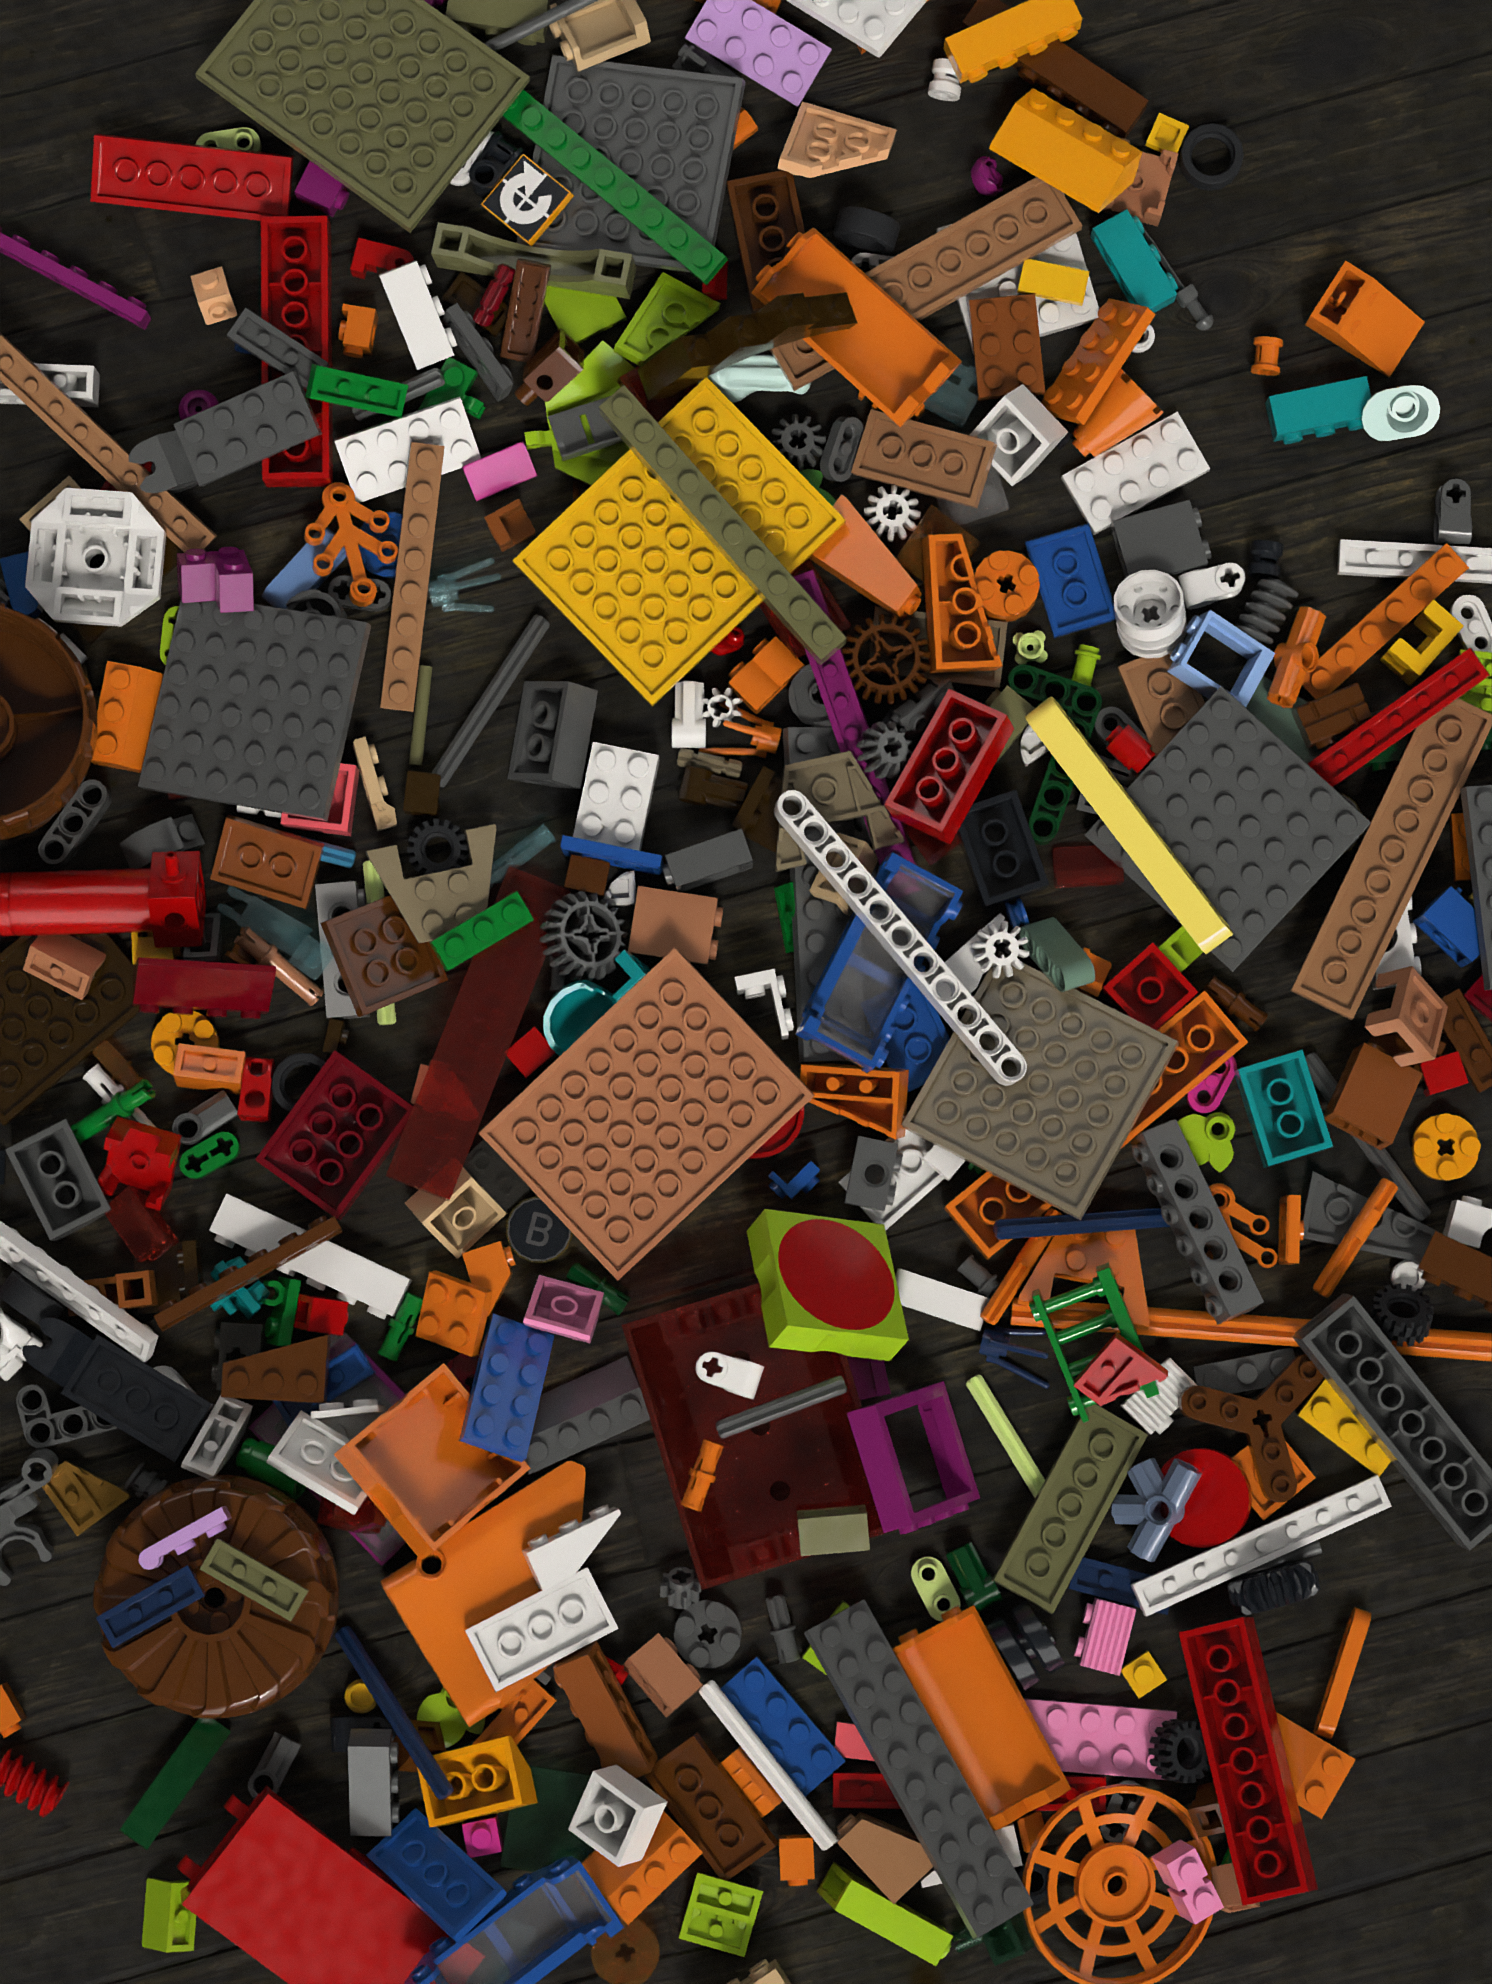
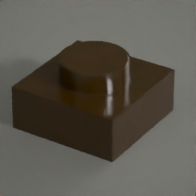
M335 1019L329 1020L323 1047L324 1053L331 1055L334 1050L340 1053L341 1049L346 1050L350 1030H345V1022Z

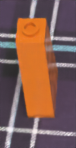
M841 494L833 507L843 516L846 522L809 559L890 614L897 615L898 619L903 621L907 614L912 615L921 603L920 597L922 594L918 585L850 501Z

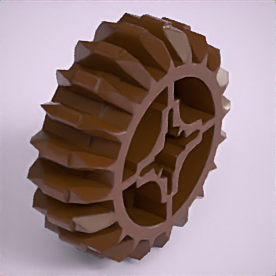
M879 614V625L874 626L870 617L866 618L865 623L868 628L866 631L860 625L854 627V631L859 638L852 635L846 637V641L853 648H842L844 656L851 657V659L845 660V664L848 668H852L848 675L852 680L857 679L853 684L855 690L858 691L862 686L866 688L862 695L864 700L869 698L871 692L876 693L875 704L878 705L881 703L882 695H887L888 704L893 705L894 694L898 693L902 702L907 700L906 688L914 695L918 693V688L913 682L925 684L926 677L920 674L919 671L929 672L931 669V665L921 662V660L931 657L930 651H920L921 648L928 644V640L926 638L918 641L915 640L921 630L919 627H916L909 633L907 629L909 628L910 620L908 619L903 621L901 627L897 626V615H892L891 624H885L884 615ZM880 634L895 635L903 639L907 645L889 646ZM871 638L875 655L867 660L865 664L859 666L858 654L860 649ZM881 649L888 657L896 656L895 659H892L891 670L885 663H877V660L881 659ZM913 653V669L901 681L897 665L900 661L906 659V656ZM876 672L883 673L889 682L891 681L892 685L876 684L865 675Z

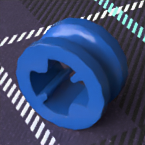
M1017 898L1014 904L1004 903L1006 915L1012 929L1016 926L1029 924L1021 898Z

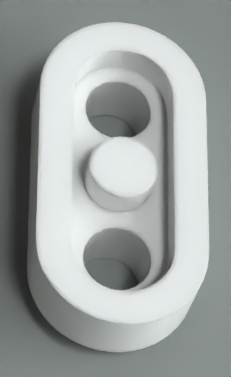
M1474 595L1459 597L1452 604L1450 614L1464 625L1457 633L1464 650L1472 648L1473 651L1492 652V622L1483 602ZM1463 608H1468L1472 612L1470 619L1462 617L1461 610ZM1475 639H1483L1486 644L1485 648L1478 649L1474 643Z

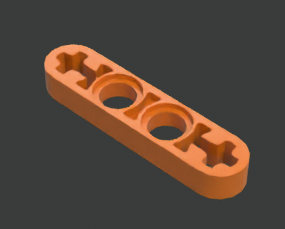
M1354 1607L1350 1614L1314 1726V1734L1327 1739H1331L1334 1735L1370 1625L1371 1612Z

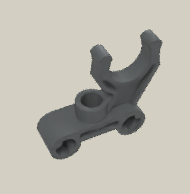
M48 1448L35 1449L25 1461L22 1467V1475L0 1488V1585L2 1586L8 1585L14 1577V1573L5 1565L2 1559V1548L7 1542L18 1539L31 1543L37 1549L40 1560L43 1562L49 1561L55 1552V1549L49 1544L39 1526L30 1522H21L18 1517L28 1513L41 1503L36 1490L46 1485L57 1470V1455ZM36 1462H39L46 1467L44 1472H41L35 1468L34 1465L36 1464Z

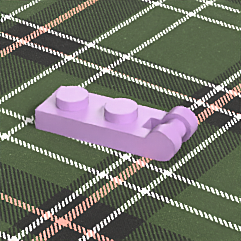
M222 1506L144 1549L138 1559L141 1567L148 1570L159 1567L163 1563L166 1554L175 1550L177 1555H180L195 1547L196 1543L193 1539L206 1533L208 1538H211L227 1529L224 1522L232 1518L227 1507Z

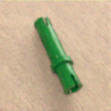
M141 1079L128 1090L112 1095L111 1101L70 1126L79 1145L114 1123L117 1116L128 1118L134 1113V1109L149 1099H153L155 1097V1090L147 1092L153 1088L152 1084L146 1079Z

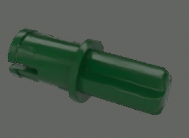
M575 1262L567 1272V1279L576 1285L604 1292L602 1304L618 1316L631 1299L606 1281L608 1278H599L580 1263Z

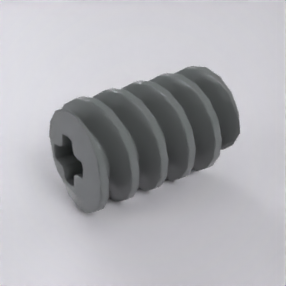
M1266 577V579L1258 581L1257 587L1260 591L1252 592L1250 597L1254 603L1249 602L1245 605L1244 609L1248 614H1241L1238 621L1242 626L1236 627L1261 644L1262 642L1272 644L1274 640L1267 634L1268 631L1279 632L1280 628L1274 623V620L1285 621L1286 616L1280 609H1291L1292 605L1287 601V596L1297 598L1299 594L1286 583L1272 577Z

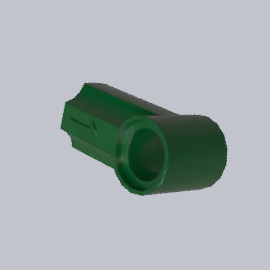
M972 1542L966 1543L945 1554L961 1585L959 1589L968 1607L974 1605L979 1613L1003 1601L995 1582L992 1581L991 1574H987Z

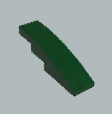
M199 1718L119 1831L148 1850L205 1771L212 1758L229 1737L231 1731L214 1719Z

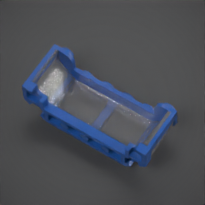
M892 852L884 858L874 879L933 950H935L940 940V937L936 935L940 926L948 919L954 920L961 910L963 903L959 899L963 890ZM879 904L870 906V914L873 918L878 920L886 918V910L883 906ZM854 911L803 1009L802 1017L804 1019L798 1026L795 1035L806 1041L811 1039L861 1066V1070L868 1073L875 1066L880 1068L889 1053L885 1045L896 1028V1025L892 1022L897 1012L902 1014L911 998L907 992L913 982ZM900 930L892 932V940L896 945H907L908 937L906 933ZM917 956L913 961L914 966L918 971L924 972L925 966L922 965L925 957Z
M571 1856L562 1857L531 1874L525 1873L518 1877L512 1883L513 1888L507 1892V1895L458 1943L450 1936L448 1938L443 1936L434 1941L429 1947L430 1951L422 1957L404 1984H535L587 1943L593 1946L597 1943L596 1939L606 1932L612 1938L625 1927L582 1863Z

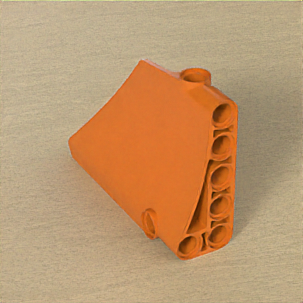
M566 1461L464 1525L423 1560L417 1557L380 1581L391 1603L468 1727H471L497 1709H504L521 1699L527 1693L525 1688L550 1666L548 1665L495 1692L465 1630L542 1591L537 1586L522 1550L528 1548L527 1542L537 1536L546 1534L549 1538L560 1533L558 1527L571 1520L577 1519L578 1523L582 1522L586 1472L585 1467L581 1464ZM431 1558L439 1560L441 1562L440 1570L435 1574L425 1573L422 1570V1566L426 1560Z

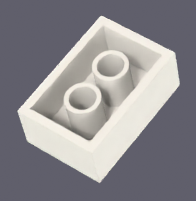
M593 742L573 837L641 851L660 761L659 755Z

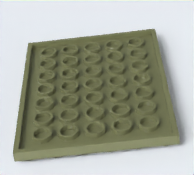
M254 0L195 73L196 78L409 233L416 227L530 81V76L424 0Z

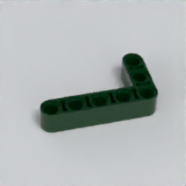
M1018 665L1011 670L1007 679V685L1028 703L1038 706L1048 698L1045 694L1046 687L1050 685L1060 687L1063 697L1056 701L1077 728L1083 732L1084 737L1089 742L1102 703L1101 695L1096 689L1030 665ZM1025 674L1030 678L1031 686L1028 689H1019L1015 686L1013 678L1016 675ZM1081 696L1090 697L1094 701V709L1082 711L1077 706V699ZM1051 755L1028 821L1035 845L1040 846L1049 844L1057 834L1074 786L1073 781L1067 774H1061L1056 770L1055 761L1057 760L1053 755ZM1047 790H1056L1061 794L1062 802L1055 806L1049 805L1044 799V793ZM1037 821L1047 822L1051 827V834L1046 837H1039L1033 830V824Z

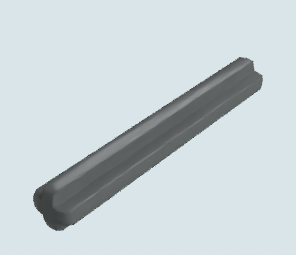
M836 1376L716 1422L715 1426L720 1438L724 1439L847 1392V1387L843 1377Z

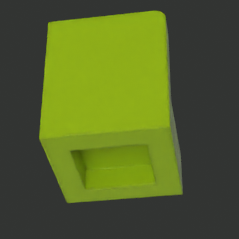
M1183 925L1159 947V950L1180 972L1186 969L1203 953Z

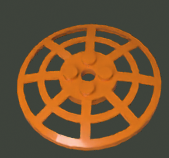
M1114 1784L1098 1787L1080 1794L1064 1804L1049 1818L1038 1833L1028 1853L1022 1883L1029 1896L1034 1864L1050 1868L1047 1880V1897L1050 1910L1034 1920L1031 1906L1023 1910L1028 1931L1037 1949L1046 1960L1067 1978L1079 1984L1156 1983L1176 1971L1191 1957L1203 1940L1212 1921L1213 1914L1196 1925L1193 1924L1181 1944L1166 1959L1156 1964L1148 1945L1154 1942L1166 1930L1175 1914L1180 1916L1170 1894L1168 1897L1155 1892L1156 1879L1154 1871L1157 1870V1867L1152 1857L1147 1858L1143 1853L1134 1848L1142 1829L1152 1835L1161 1845L1162 1849L1173 1844L1159 1827L1147 1820L1156 1802L1164 1805L1177 1815L1188 1828L1193 1840L1185 1843L1195 1847L1197 1853H1199L1208 1873L1205 1878L1211 1880L1212 1884L1211 1868L1217 1866L1208 1837L1198 1838L1188 1810L1175 1799L1155 1789L1132 1784ZM1116 1793L1143 1796L1134 1815L1129 1813H1109L1095 1817L1091 1804V1799ZM1078 1806L1082 1824L1076 1827L1064 1839L1055 1855L1040 1850L1044 1840L1054 1826L1068 1812ZM1111 1823L1129 1824L1121 1843H1104L1099 1826ZM1086 1833L1092 1850L1085 1855L1080 1863L1064 1858L1071 1846ZM1059 1871L1075 1877V1895L1060 1904L1057 1896ZM1114 1876H1120L1122 1879L1121 1888L1115 1893H1110L1108 1891L1109 1880ZM1150 1905L1163 1909L1164 1911L1157 1922L1142 1935L1136 1920L1147 1911ZM1080 1908L1092 1919L1086 1939L1077 1934L1064 1918ZM1056 1923L1068 1940L1083 1949L1079 1970L1068 1966L1059 1959L1044 1942L1040 1933ZM1105 1926H1123L1129 1938V1942L1123 1944H1099ZM1135 1952L1144 1969L1143 1972L1120 1978H1103L1092 1975L1096 1955L1117 1957Z

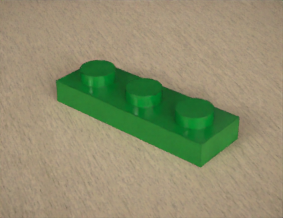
M312 364L305 397L402 418L408 385Z
M515 891L429 943L445 971H449L532 922L534 919L518 891Z

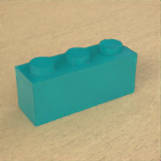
M1128 209L1094 227L1090 237L1128 302L1146 306L1155 313L1175 301L1178 286L1170 272L1165 273L1159 264L1161 256L1157 248L1153 244L1148 245L1142 234L1145 233V230L1136 215L1132 217Z
M1367 376L1269 396L1265 406L1273 441L1283 440V444H1292L1303 440L1302 436L1315 433L1316 437L1319 438L1335 433V429L1348 426L1349 431L1362 429L1363 408L1371 398Z

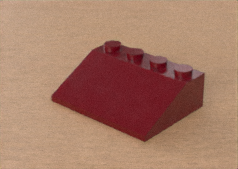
M138 957L134 964L131 1006H139V1012L159 1013V1007L173 1008V1014L193 1015L194 1009L207 1010L206 1016L227 1017V1012H240V1018L260 1019L261 1014L269 1012L276 966Z
M334 1050L255 1160L330 1215L335 1216L338 1220H342L420 1111Z

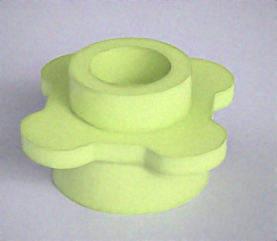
M1037 630L1034 633L1026 634L1019 632L1014 635L1013 643L1017 649V654L1015 655L1016 663L1025 665L1031 661L1038 663L1046 661L1048 656L1044 650L1046 637L1042 631ZM1028 645L1033 646L1032 651L1027 650Z

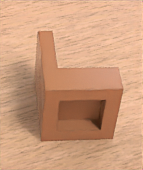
M1233 1863L1211 1868L1213 1886L1224 1906L1221 1909L1222 1911L1231 1913L1260 1907V1902L1242 1906Z

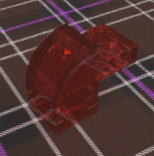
M322 1496L317 1519L319 1524L362 1534H379L381 1527H384L387 1521L386 1517L368 1496L355 1515Z

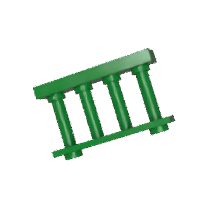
M1109 1262L1096 1267L1098 1276L1092 1278L1093 1282L1044 1301L1038 1289L1033 1291L1032 1297L1034 1301L1029 1303L1035 1321L1042 1320L1072 1394L1066 1397L1073 1416L1080 1414L1083 1423L1089 1421L1087 1407L1097 1403L1085 1394L1081 1395L1080 1391L1073 1386L1074 1376L1079 1375L1098 1353L1068 1363L1061 1345L1111 1326L1112 1329L1118 1327L1122 1337L1144 1352ZM1095 1295H1099V1297L1106 1295L1111 1308L1106 1309L1105 1314L1061 1331H1055L1049 1313ZM1156 1380L1140 1386L1139 1391L1144 1390L1146 1398L1160 1394Z

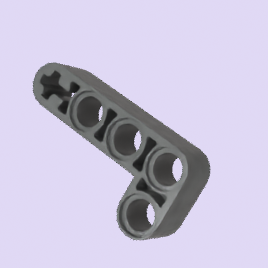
M39 1384L23 1387L16 1397L26 1441L35 1448L51 1447L119 1429L112 1424L107 1425L103 1423L99 1416L82 1406L56 1413L50 1391L45 1386ZM32 1390L38 1391L42 1397V1403L37 1409H32L27 1404V1395ZM74 1414L79 1415L83 1421L82 1430L77 1434L72 1433L67 1426L68 1419ZM40 1423L46 1424L50 1429V1436L45 1442H40L35 1436V1429Z

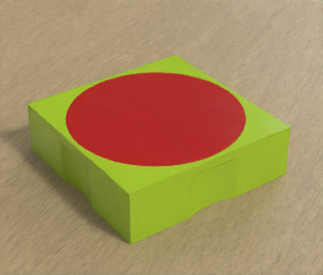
M764 1209L747 1230L754 1272L761 1288V1308L769 1347L806 1352L830 1351L850 1357L890 1361L909 1340L884 1224Z

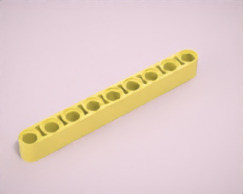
M1050 696L1025 715L1028 724L1205 954H1208L1231 937L1234 933L1055 698Z

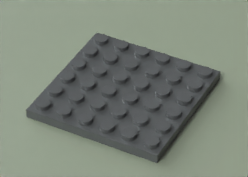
M552 55L543 106L715 247L726 181L728 179L745 89V80L738 77L606 61L578 72L572 60L566 61L564 56ZM535 144L532 161L568 189L574 197L534 243L533 247L567 251L604 249L632 254L635 264L638 266L690 272ZM519 236L517 237L516 243L528 245Z
M180 601L138 787L146 790L328 821L371 625L362 621L254 604V611L220 613L216 601L182 603Z
M1223 686L1211 696L1126 789V792L1233 931L1234 934L1211 951L1232 972L1372 823ZM1100 818L1085 836L1180 923Z

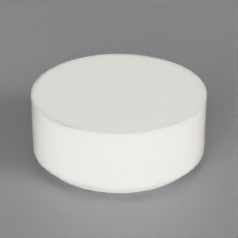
M1410 1260L1397 1263L1392 1268L1390 1274L1393 1287L1395 1284L1401 1283L1402 1289H1406L1407 1284L1412 1285L1411 1291L1415 1292L1418 1288L1421 1289L1425 1281L1421 1279L1423 1273L1416 1270L1419 1263Z

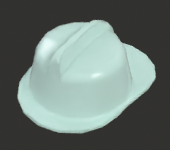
M1403 385L1375 393L1364 406L1361 420L1363 428L1368 435L1379 441L1416 437L1425 434L1434 427L1439 419L1440 405L1438 398L1432 390L1424 386Z

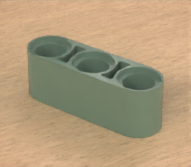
M1050 917L1021 926L1019 932L1020 939L1023 937L1028 939V942L1022 945L1024 950L1029 951L1030 958L1060 992L1095 981V970L1091 959L1057 919Z

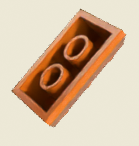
M107 661L97 710V740L92 759L94 765L141 773L164 674L138 666Z
M663 1811L642 1860L618 1867L594 1850L582 1862V1865L612 1910L629 1925L703 1852Z

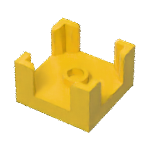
M1434 599L1414 621V625L1427 636L1415 650L1404 639L1399 638L1380 659L1382 663L1409 686L1426 670L1464 627L1463 624Z

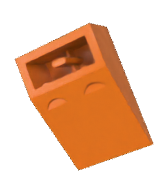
M1345 260L1305 325L1385 376L1390 377L1425 321L1377 280Z

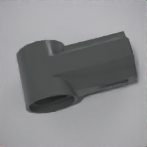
M223 1089L188 1113L179 1115L173 1122L172 1131L181 1135L180 1128L184 1122H196L198 1126L197 1133L191 1138L182 1137L181 1143L193 1146L199 1144L205 1136L237 1117L238 1110Z
M275 1731L258 1766L249 1778L248 1791L253 1798L260 1793L255 1785L256 1779L260 1775L269 1776L274 1785L272 1791L276 1794L279 1792L281 1784L302 1746L301 1744Z

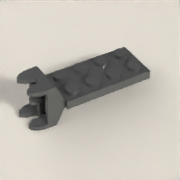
M292 371L174 424L175 431L155 435L137 444L129 454V462L137 464L153 462L151 466L153 474L145 477L140 485V489L147 493H161L169 490L172 494H176L190 489L197 484L205 486L321 435L322 431L309 400L305 397L306 393L297 372Z

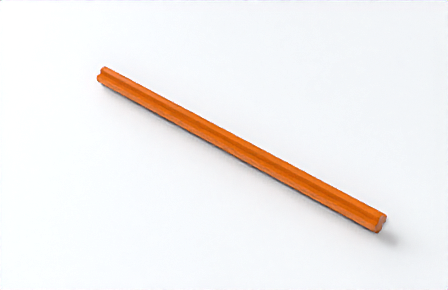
M1019 1297L1012 1299L1010 1325L1044 1327L1042 1320L1035 1321L1030 1306L1018 1304ZM1077 1302L1051 1312L1049 1316L1054 1328L1066 1329L1105 1314V1310L1111 1307L1109 1304ZM1148 1307L1150 1320L1148 1330L1135 1329L1138 1335L1300 1347L1292 1335L1312 1319L1242 1314L1217 1325L1214 1317L1207 1311ZM1109 1326L1097 1332L1120 1333L1118 1327L1112 1329ZM1430 1329L1427 1338L1424 1337L1421 1343L1415 1340L1414 1346L1408 1347L1407 1342H1403L1401 1347L1396 1346L1397 1341L1392 1340L1391 1342L1400 1355L1492 1362V1333Z

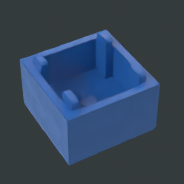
M1450 886L1439 893L1412 922L1462 968L1473 962L1480 955L1475 908L1460 895L1462 892L1460 887L1455 890Z

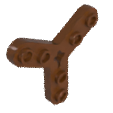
M1301 1354L1293 1358L1254 1400L1204 1386H1189L1180 1393L1178 1406L1181 1413L1189 1419L1245 1433L1264 1496L1273 1502H1286L1295 1495L1297 1481L1281 1424L1316 1388L1324 1376L1306 1354ZM1260 1410L1261 1414L1268 1415V1420L1264 1422V1431L1268 1434L1267 1437H1264L1260 1425L1253 1424L1252 1419L1257 1417L1256 1411Z

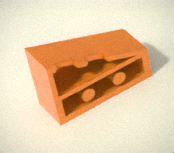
M820 1062L801 1064L800 1080L815 1094L809 1103L837 1115L845 1116L865 1127H870L887 1134L886 1136L895 1140L905 1137L906 1129L901 1124L907 1114L909 1069L875 1067L866 1073L861 1070L862 1066Z

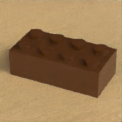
M784 170L726 181L727 196L752 313H756L765 306L751 293L759 283L755 280L756 276L766 265L769 264L773 267L782 261L790 251L786 247L789 241L798 232L805 233L793 174Z

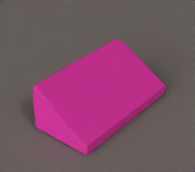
M524 442L517 443L462 467L476 502L537 477Z

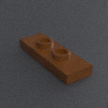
M518 258L500 357L526 363L534 357L551 265Z

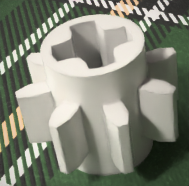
M713 688L712 693L714 696L711 699H702V702L708 704V711L704 712L702 716H712L714 718L713 727H718L721 720L732 722L731 719L734 716H743L740 711H737V704H740L743 699H733L731 697L733 693L732 688H727L724 695H721L717 688ZM726 699L725 705L730 707L729 712L721 713L719 716L720 710L716 708L717 702L723 703Z

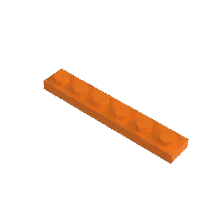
M1445 543L1319 657L1316 669L1312 672H1306L1302 687L1314 700L1332 693L1469 567Z

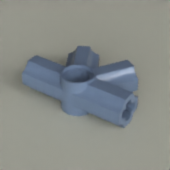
M1150 1458L1135 1465L1127 1473L1139 1495L1116 1494L1112 1503V1516L1115 1524L1138 1525L1127 1547L1133 1554L1149 1562H1155L1174 1525L1183 1519L1185 1505L1202 1475L1198 1468L1180 1459H1174L1165 1477L1155 1458ZM1163 1502H1165L1169 1508V1513L1166 1519L1161 1515L1160 1508Z

